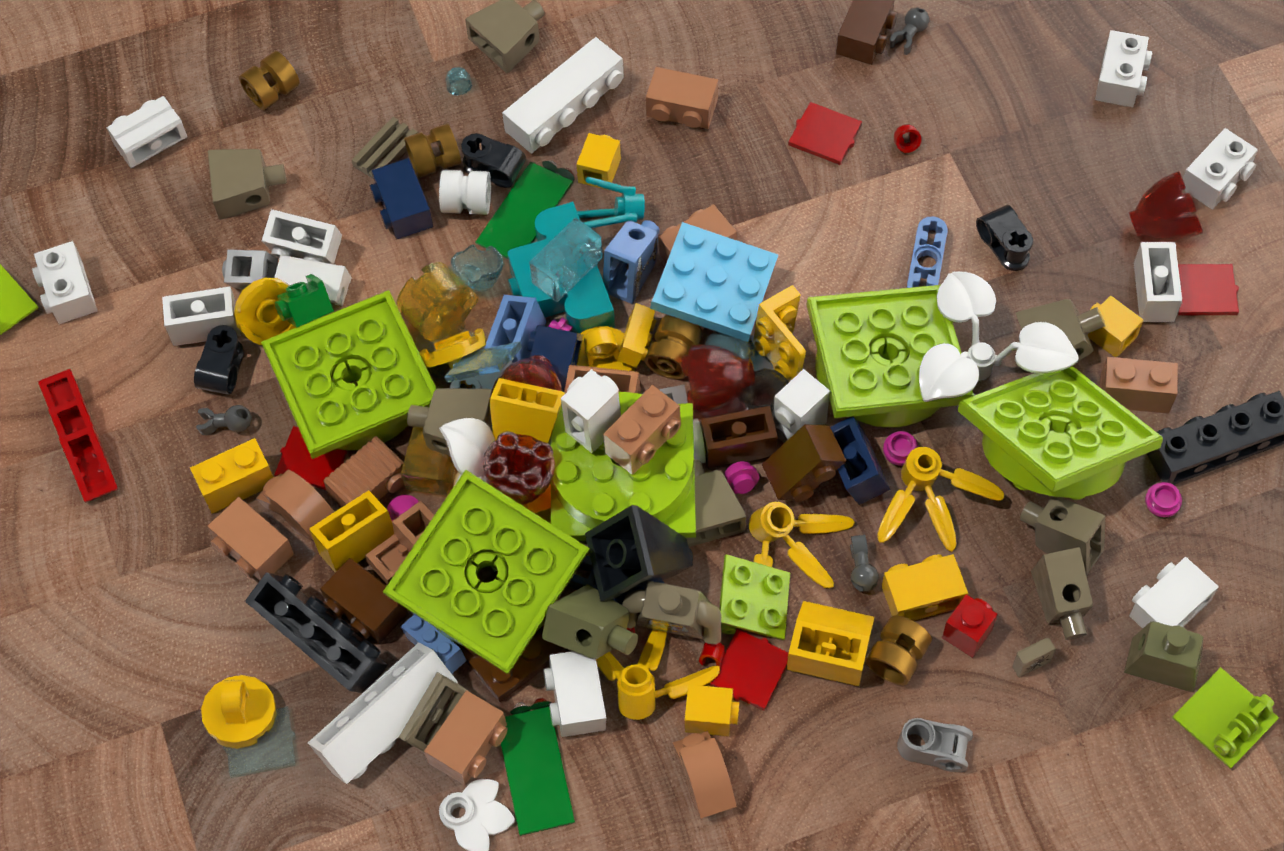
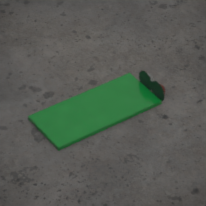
M543 161L542 165L544 167L530 162L475 244L508 259L509 250L531 244L536 238V216L540 212L556 207L575 179L570 168H557V164L554 161Z
M544 698L536 699L531 706H527L523 702L517 703L514 709L510 711L513 715L505 717L508 730L501 742L520 836L575 823L555 727L551 721L549 704L552 702Z

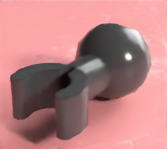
M919 7L911 8L905 16L906 26L904 29L891 35L890 47L894 48L897 42L906 39L904 54L908 55L912 49V38L915 33L922 32L928 27L930 18L927 11Z
M242 405L231 406L226 413L214 414L208 408H201L198 410L199 415L204 420H210L203 425H197L196 428L202 435L206 436L214 433L218 427L226 426L234 432H241L250 426L252 417L250 411Z
M866 535L851 536L852 544L850 545V551L855 562V568L851 573L850 580L854 588L861 592H868L877 585L879 574L876 568L869 564Z

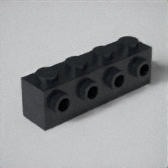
M1280 391L1268 395L1266 393H1259L1251 397L1244 404L1238 406L1234 404L1226 405L1211 416L1205 418L1203 416H1196L1188 420L1181 427L1175 429L1170 427L1163 428L1157 431L1163 437L1161 448L1146 454L1161 481L1175 485L1283 445L1284 398Z
M266 572L245 602L347 690L363 693L388 666L379 657L381 651L369 641L364 639L361 642L352 634L355 629L343 619L337 617L334 620L326 613L329 607L313 595L308 598L300 590L303 585L289 574H285L282 577Z

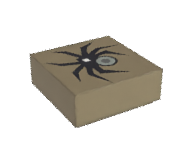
M1049 638L1036 642L1017 652L1012 668L1020 678L1050 663L1056 648Z

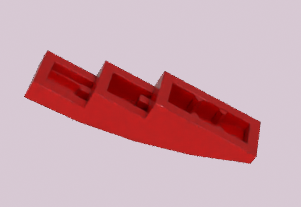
M67 369L37 381L84 502L87 503L119 490L72 370Z

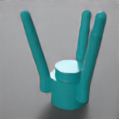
M587 177L585 180L587 183L622 193V196L615 198L613 209L577 211L579 218L614 217L574 224L572 229L577 231L627 221L637 222V220H643L645 213L644 195L636 194L635 186H621Z

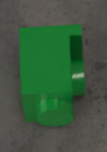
M313 274L305 276L308 283H294L286 288L285 293L277 296L279 301L275 302V307L280 318L283 321H288L295 327H300L334 312L323 280Z

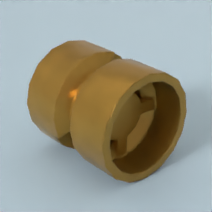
M274 51L262 59L260 67L252 66L239 75L238 78L249 99L261 110H265L277 102L279 93L287 95L300 85L296 71L278 51Z
M448 123L430 129V133L427 136L420 132L404 138L411 164L418 178L435 173L438 166L447 169L462 163L454 134ZM436 142L441 154L438 157L434 156L431 144Z
M670 315L662 317L655 333L656 342L651 343L645 358L647 367L656 374L666 378L682 379L686 377L693 359L692 354L696 352L702 337L701 328L696 324Z
M893 615L889 618L880 634L882 641L875 642L865 662L882 679L904 686L908 684L917 668L916 660L923 658L931 644L932 638L926 629L918 623L903 616Z

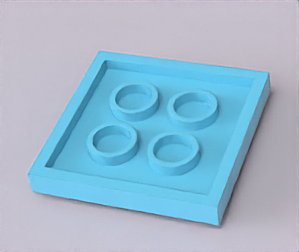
M682 222L652 299L650 309L748 342L757 318L759 304L763 301L778 254Z

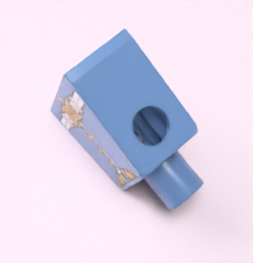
M645 220L640 225L633 221H627L604 250L603 282L608 295L631 304L635 301L656 262L660 229L654 222Z

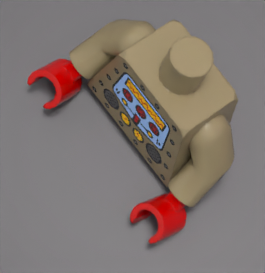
M648 581L644 589L632 590L625 595L622 606L627 608L630 613L627 630L635 633L634 627L639 626L701 638L705 644L699 657V663L704 666L707 657L716 661L717 666H720L725 653V647L720 643L721 612L717 606L711 604L701 591Z

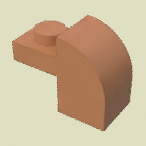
M287 470L284 474L280 473L278 476L270 479L265 484L264 491L256 498L264 508L279 513L297 534L311 540L313 538L309 528L335 512L308 482L291 470Z
M419 501L392 521L394 535L366 554V560L387 585L434 517V514L422 501Z
M706 731L700 734H690L682 740L672 742L675 755L685 773L692 802L700 818L737 807L727 768L715 738H711L709 732Z

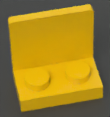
M793 285L759 304L753 344L757 352L761 356L768 358L779 379L782 381L786 380L787 383L802 371L806 355L804 347L793 336L801 296Z

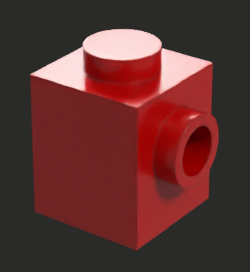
M966 594L946 621L942 639L973 658L992 632L998 614L993 611V608L986 601L979 598L973 599Z

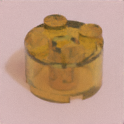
M435 262L426 265L421 269L424 272L417 280L411 277L405 283L398 295L396 304L397 308L401 311L402 317L426 340L432 342L448 335L453 336L461 333L465 328L464 321L478 303L479 296L445 263Z

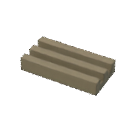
M392 117L352 159L353 166L373 179L372 168L381 158L388 154L375 169L397 162L407 152L404 139L391 151L392 146L402 136L408 137L418 132L414 129L409 130L408 125L405 123L399 124L398 119Z
M437 672L399 738L424 752L465 691L469 690ZM453 690L456 691L452 699L450 700L448 706L446 707L445 711L443 712L442 709L446 704L448 698L450 697L451 693L453 692ZM437 723L426 743H423L433 724Z

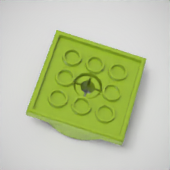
M941 285L807 298L806 306L817 346L816 376L818 381L830 390L829 400L834 418L854 416L856 420L876 427H901L918 423L930 417L940 407L958 406L960 401L974 396L973 390L963 396L941 398L929 402H924L921 396L919 371L922 359L927 351L936 345L945 343L956 347L961 354L953 322L945 318L937 306V293Z
M389 290L261 342L312 459L335 449L361 450L363 446L367 445L368 441H372L373 437L376 436L383 443L391 440L408 426L407 418L410 406L430 407L433 393L436 390ZM354 380H359V381H357V385H358V386H355L354 383H350V382H351V381H354Z
M1073 366L1052 373H1033L959 402L958 412L983 432V451L990 465L996 471L1013 482V485L1020 490H1030L1054 497L1080 500L1085 496L1107 490L1119 480L1127 461L1161 448L1163 441L1161 435Z
M619 392L621 416L643 394ZM693 403L678 404L680 405L681 426L678 432L671 439L667 440L655 452L652 459L642 465L633 475L622 466L616 465V462L605 454L604 442L591 453L566 433L561 407L551 435L549 450L551 524L577 541H587L586 532L629 506L636 505L685 538H696Z
M465 469L384 589L383 594L435 627L451 641L466 647L508 675L536 631L545 623L548 606L557 602L559 596L588 554L589 548ZM491 566L498 571L497 580L494 579L489 583H480L478 573L482 568Z

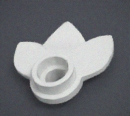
M489 779L472 781L462 793L457 792L448 795L440 805L439 815L442 823L447 828L454 830L458 844L467 851H489V835L502 833L515 822V818L509 809L494 800L499 788L497 781ZM455 808H464L466 810L464 816L461 818L453 817L452 812Z

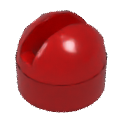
M910 124L899 126L894 132V142L901 152H913L921 144L922 138L919 131ZM907 133L910 142L904 143L903 135Z

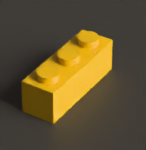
M635 303L629 316L617 361L637 368L640 360H645L648 349L645 346H649L653 335L649 332L653 331L657 321L653 319L655 310Z

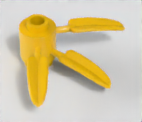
M928 447L915 448L909 453L901 469V478L907 488L905 491L902 489L898 490L893 497L880 524L877 534L878 541L880 543L888 541L899 528L915 501L914 496L911 495L912 491L925 490L929 498L925 501V506L944 547L948 551L953 552L957 542L951 515L944 498L940 495L935 497L931 488L938 475L951 479V484L954 487L996 501L1004 499L1003 490L989 480L970 471L957 468L954 473L943 470L941 469V458L936 451Z
M771 502L753 512L749 519V530L752 536L759 542H762V552L754 556L753 562L772 567L773 559L768 555L769 543L783 538L791 547L787 551L790 559L815 583L824 588L834 587V582L828 572L802 542L798 541L795 543L788 534L793 527H799V531L803 534L839 532L850 529L855 521L847 516L829 514H800L798 520H794V514L786 504Z
M654 629L649 635L638 664L630 665L624 669L610 651L596 659L597 666L608 680L614 681L616 678L618 679L619 711L623 716L633 720L649 717L656 707L655 698L668 694L671 699H676L687 695L688 685L705 686L718 676L720 666H711L664 685V688L655 691V679L650 671H655L658 668L665 647L667 632Z

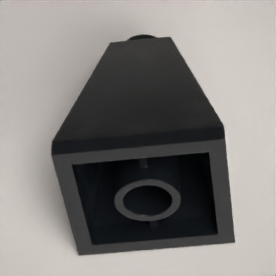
M636 505L629 506L585 533L601 602L616 599L632 590L642 589L648 581L660 582L671 578L693 566V552L688 546L687 538Z

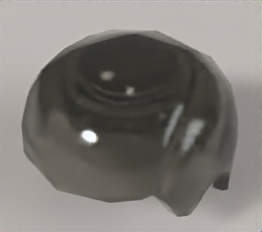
M763 368L751 372L739 383L738 400L745 410L770 406L773 416L774 397L789 381L776 370Z

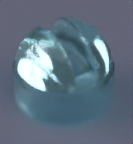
M453 67L446 74L445 82L450 94L463 95L471 90V77L464 68Z

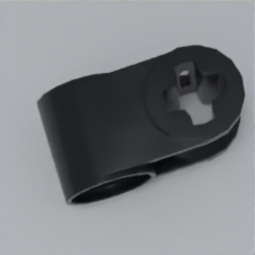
M470 134L463 139L461 144L462 153L464 154L462 161L463 169L466 173L469 174L470 171L490 172L491 182L499 187L510 188L526 161L525 154L519 148L493 140L482 134Z
M1005 205L977 218L976 227L981 239L990 247L1004 268L1010 271H1019L1027 267L1030 260L1028 251H1030L1033 245V237L1010 205Z
M220 325L209 332L201 358L194 372L195 388L229 395L234 391L245 351L242 344L238 341L236 331L232 327Z

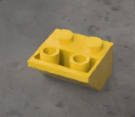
M803 601L788 653L787 670L859 686L875 617Z

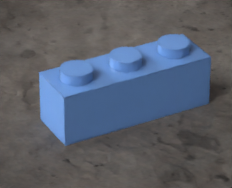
M415 614L401 626L407 639L414 645L421 643L434 650L451 674L467 661L462 650L454 642Z

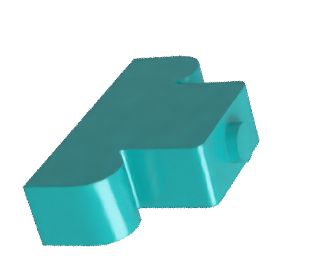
M574 202L540 212L535 219L537 242L508 251L509 267L512 278L508 279L511 294L513 296L536 298L544 318L565 312L566 323L573 327L571 332L580 334L585 330L599 326L615 328L614 309L584 229L577 231L572 229L574 224L581 223Z

